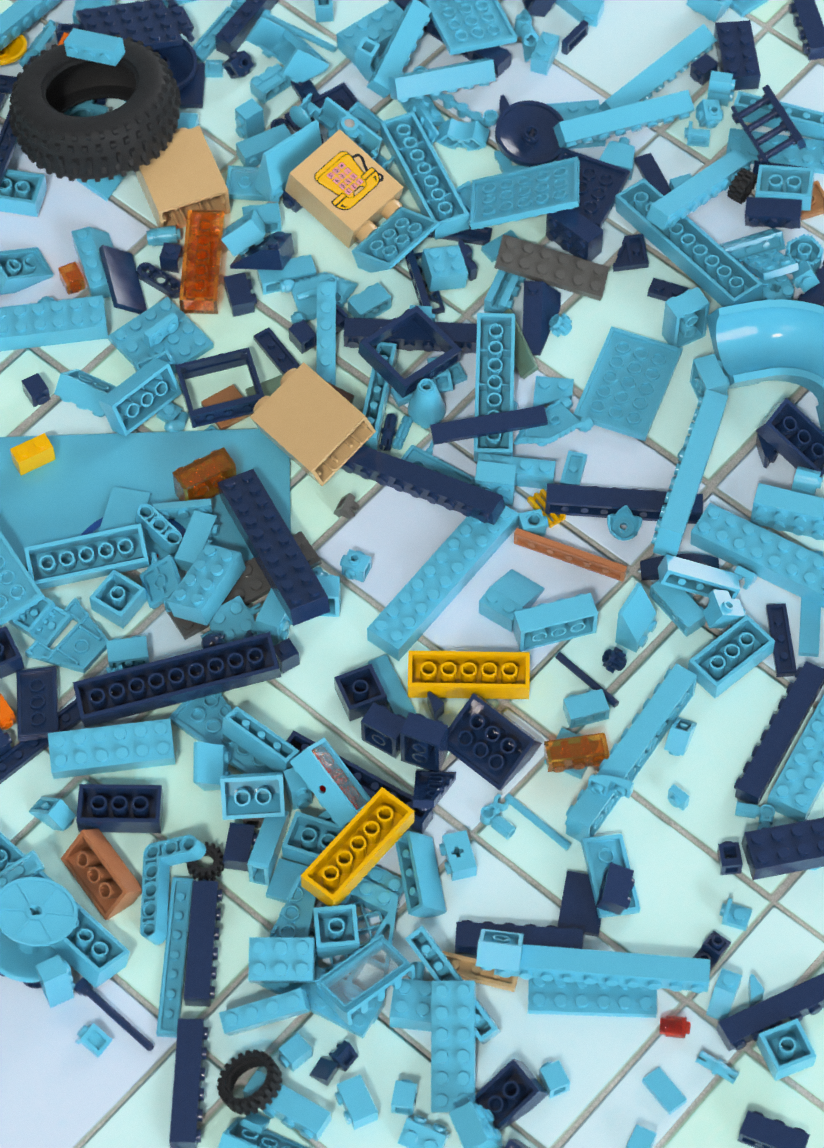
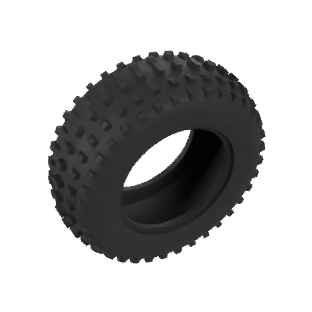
M131 37L123 39L125 54L116 66L69 57L66 54L64 44L59 46L53 44L51 45L52 49L40 51L41 55L39 57L33 56L30 59L31 63L23 66L24 72L17 74V81L13 83L9 99L11 103L9 105V122L13 136L17 137V143L21 146L22 152L28 156L32 163L36 162V167L40 170L45 168L47 174L55 173L59 179L68 177L69 181L81 179L82 182H87L88 179H95V182H100L101 178L107 177L109 180H113V176L121 174L124 177L127 176L126 172L139 171V166L143 164L148 166L151 163L150 159H157L160 156V150L165 151L167 149V142L172 141L178 127V119L180 118L181 100L179 86H177L176 79L172 78L173 73L171 69H168L166 61L161 59V55L158 52L153 53L151 46L144 47V43L140 40L133 42ZM115 98L126 101L117 109L101 115L74 117L64 114L73 106L93 99Z

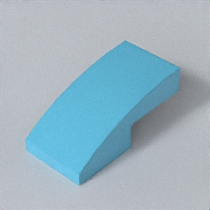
M438 357L427 358V363L429 364ZM449 368L431 379L439 393L453 391Z

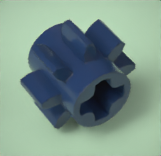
M617 647L614 650L608 649L602 656V662H604L602 666L611 673H614L615 670L621 671L627 663L626 654Z

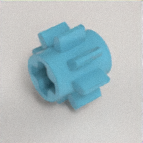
M564 313L561 316L556 314L549 321V326H551L549 330L556 337H559L560 334L566 336L572 330V321Z

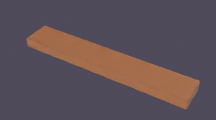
M516 528L514 532V544L619 581L624 582L627 571V566L519 528Z

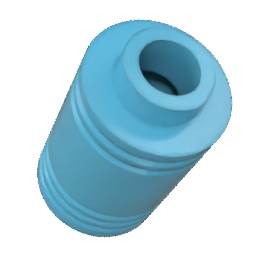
M176 225L150 228L149 231H146L148 245H152V247L163 246L164 242L176 244L181 239L180 228L176 229Z

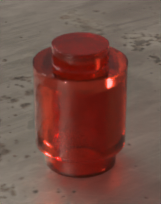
M666 1015V1017H660L659 1034L671 1038H685L686 1034H690L691 1021H687V1017Z

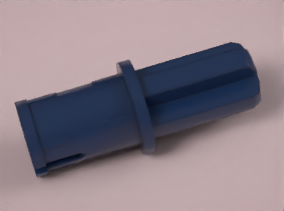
M393 413L386 415L384 428L381 429L382 437L379 448L382 450L383 446H385L384 451L391 450L392 440L396 435L397 417Z

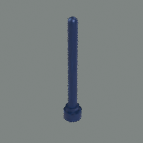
M84 977L76 983L74 991L80 996H88L147 1051L153 1050L154 1045L100 997Z

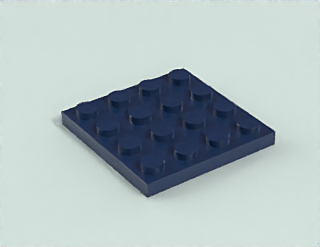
M563 148L556 161L578 156L580 162L579 207L574 209L601 228L615 204V195L622 191L629 179L630 171Z

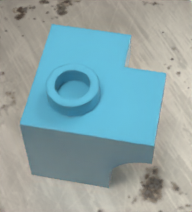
M712 590L708 594L709 603L703 610V614L709 628L725 629L732 622L739 621L745 617L739 599H731L727 590Z

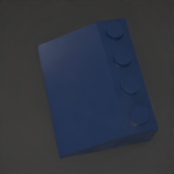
M474 693L448 728V751L499 791L531 760L542 745L539 740L483 697Z

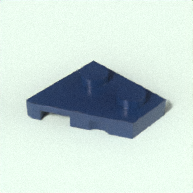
M643 234L624 236L617 259L613 264V272L648 268L649 263Z

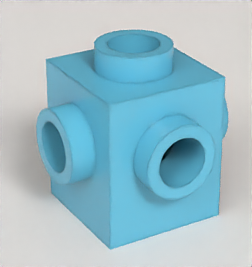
M703 99L696 106V119L698 120L699 127L711 129L721 122L723 111L721 110L719 99Z
M349 549L347 555H343L340 561L342 575L348 579H355L364 583L372 567L371 557L361 551Z

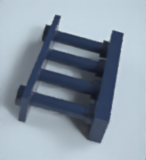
M767 84L762 88L764 95L760 100L739 113L734 105L731 107L733 112L731 115L735 124L740 123L759 153L757 158L762 165H770L768 159L791 145L797 144L800 150L806 147L803 137ZM765 104H771L773 107L771 112L746 126L743 121L744 117ZM773 118H780L782 122L779 123V126L755 140L751 133L752 131ZM788 131L790 133L787 140L764 153L760 148V145L781 132Z

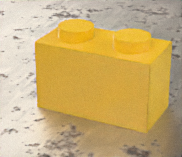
M45 433L10 449L12 462L20 475H24L56 460L53 446Z

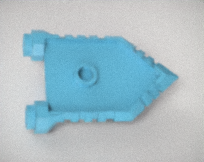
M322 272L316 276L312 275L309 278L298 279V281H293L287 277L283 278L279 282V288L281 292L292 293L298 310L293 315H290L292 324L303 319L308 322L317 318V282H336V304L343 308L344 303L347 302L350 294L353 293L358 284L333 274Z
M568 396L562 397L554 402L553 405L545 407L548 425L519 430L514 445L535 443L538 446H546L558 440V438L573 432L575 429L585 433L591 430L594 424L589 416L578 420L569 411L573 406L571 399Z

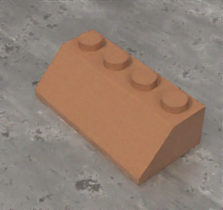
M100 829L82 830L60 858L105 920H109L131 906L142 893V886Z

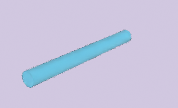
M510 793L506 795L505 801L508 800L512 807L567 851L571 847V843Z

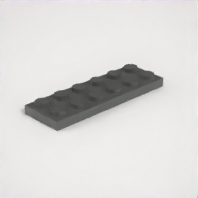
M505 234L502 236L494 266L495 269L534 281H543L550 286L601 301L609 271L607 266Z

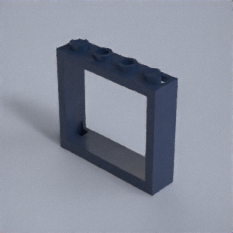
M418 306L407 309L398 318H393L384 327H379L370 336L362 338L358 354L402 398L415 391L422 379H433L459 362L462 349ZM415 321L445 353L404 379L373 347Z
M249 347L175 365L178 382L192 428L253 414L255 404L264 397ZM247 365L256 395L193 409L185 383L186 379Z

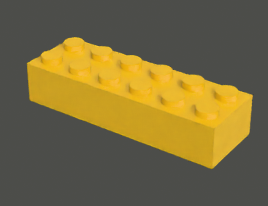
M409 651L408 697L427 698V693L430 691L438 698L470 699L474 693L484 699H529L530 652Z
M382 787L302 873L301 886L325 905L339 906L415 822L414 810Z

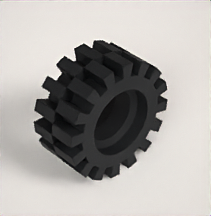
M742 168L735 175L734 180L731 181L732 184L728 188L727 197L739 204L744 203L755 188L757 175Z
M205 842L206 853L204 856L211 857L213 864L208 868H201L197 864L198 860L186 863L187 870L194 880L198 878V881H203V879L209 881L212 878L214 881L216 880V875L220 877L221 871L223 872L224 870L223 853L219 847L216 848L214 843L209 846V842Z

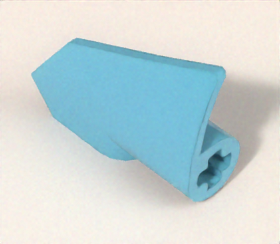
M523 9L516 16L514 26L515 34L521 37L525 62L530 60L539 40V36L531 25L532 18L527 9Z

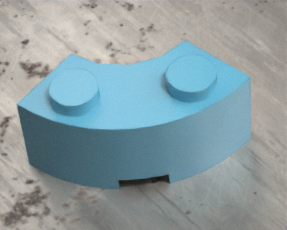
M450 118L439 125V136L436 142L456 150V147L467 148V151H475L486 147L490 130L477 120L473 122H460Z

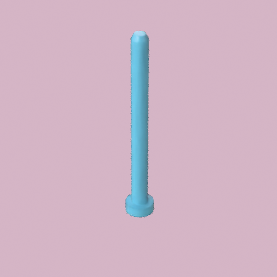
M267 9L261 15L330 52H336L337 50L336 46L271 15V11Z

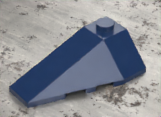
M524 281L522 333L534 356H541L551 331L549 330L551 327L549 326V321L554 315L559 314L561 307V293L543 281Z

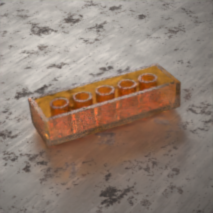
M187 210L179 297L180 311L183 313L218 314L224 242L221 238L226 226L224 211Z

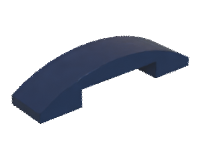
M677 554L676 556L720 569L719 559L713 556L702 554ZM664 556L640 561L641 581L659 580L658 566Z

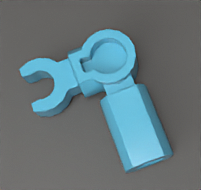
M498 794L495 796L493 804L490 803L481 809L480 821L484 825H491L495 831L508 840L514 835L516 828L504 818L498 816L500 811H505L509 807L508 800L504 804L499 803L501 795Z
M737 801L735 816L753 819L759 817V824L761 825L758 826L757 830L771 827L775 815V809L772 805L764 804L758 807L757 804Z

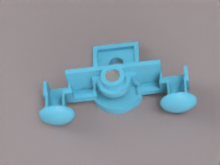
M310 93L303 99L300 106H292L290 108V117L298 127L304 128L310 124L312 117L328 129V139L340 129L385 171L393 165L394 156L387 161L378 154L383 139L377 133L380 131V122L383 120L358 101L346 111L327 97L323 107L318 108L310 102L313 95Z

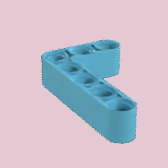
M193 835L151 843L144 849L140 934L155 945L162 944L167 938L170 866L199 860L206 853V846Z

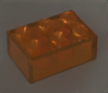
M223 447L219 450H214L209 455L198 458L193 463L179 467L176 471L172 472L175 494L180 501L210 499L220 494L217 482L236 475L235 463L226 449Z

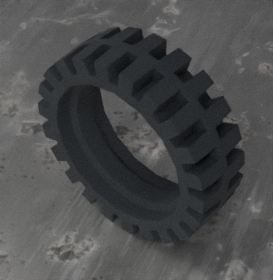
M253 1049V1052L250 1050L245 1051V1055L242 1052L237 1054L238 1059L232 1057L230 1059L232 1063L224 1065L226 1070H221V1077L217 1080L219 1084L217 1085V1090L220 1098L234 1113L243 1115V1113L250 1115L251 1112L256 1114L258 1113V1108L262 1111L266 1109L265 1104L271 1105L273 1103L271 1098H277L278 1093L276 1091L281 1090L282 1086L280 1083H283L282 1072L276 1062L264 1051L259 1052ZM255 1067H265L267 1069L265 1081L255 1093L244 1098H235L233 1096L235 1083L243 1073Z

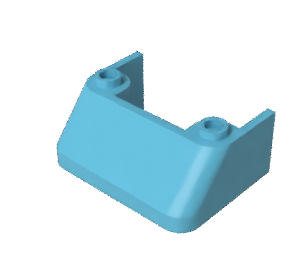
M262 16L259 17L245 39L247 42L263 50L261 53L266 57L271 58L272 56L282 63L284 68L281 73L289 76L297 84L299 82L304 83L323 73L330 66L326 59L296 33Z

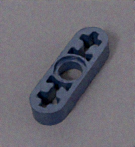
M144 262L138 265L137 273L140 280L170 298L177 299L183 295L184 289L181 281L150 263ZM158 278L165 279L163 283L155 282Z

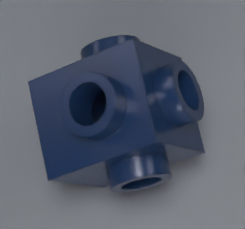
M245 50L233 51L228 55L229 59L222 64L231 79L246 76L250 73V68L254 66L251 56Z

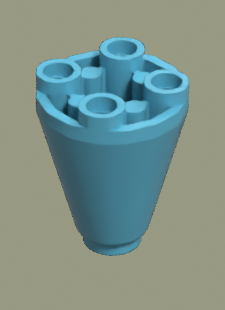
M425 378L418 383L409 401L408 415L412 417L414 423L427 429L430 428V425L437 424L444 418L446 408L435 383L431 379Z

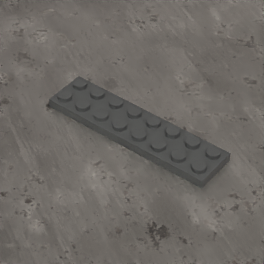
M302 531L293 535L311 568L313 569L322 564L321 559ZM255 558L245 562V571L221 605L240 595L247 606L270 592L271 586ZM172 611L167 612L184 640L210 627L209 624L206 626L174 617Z

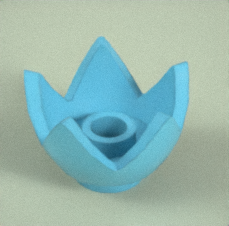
M627 505L620 508L616 514H609L607 516L609 532L614 538L626 541L637 536L642 524V518L634 516ZM625 525L627 529L622 530L620 526Z

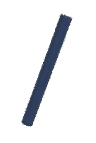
M561 652L556 655L555 658L591 689H602L606 701L614 708L618 706L620 702L565 655Z

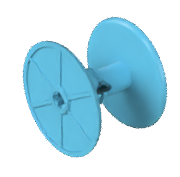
M24 877L11 881L0 890V973L20 982H40L35 965L58 955L50 945L65 939L73 931L78 919L76 902L63 886L45 878Z

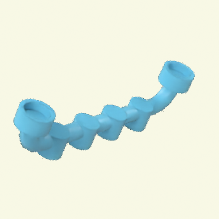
M417 66L413 72L426 70L424 66ZM442 92L436 96L429 94L431 100L440 99L443 101L445 109H456L457 116L460 118L467 116L471 119V122L477 120L485 127H491L497 123L498 114L494 110L485 111L482 118L480 112L469 110L467 104L458 103L451 94L445 95Z

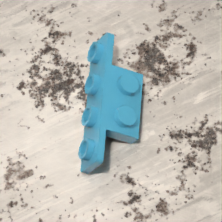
M425 96V98L421 99L411 97L406 102H400L406 113L414 111L430 143L433 145L439 136L436 127H439L445 120L432 100Z

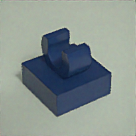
M344 1040L341 1044H337L335 1052H330L329 1055L334 1062L339 1064V1069L346 1072L359 1056L352 1045Z

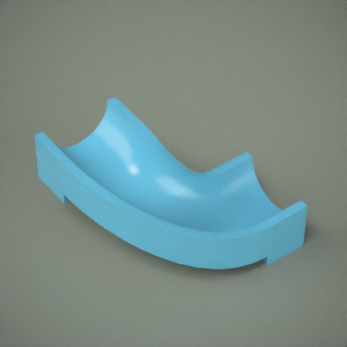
M786 299L762 300L721 307L706 317L714 354L717 360H720L722 363L724 375H727L729 378L730 386H728V389L755 385L764 381H784L800 385L811 391L817 398L819 403L816 406L820 428L824 432L823 306Z

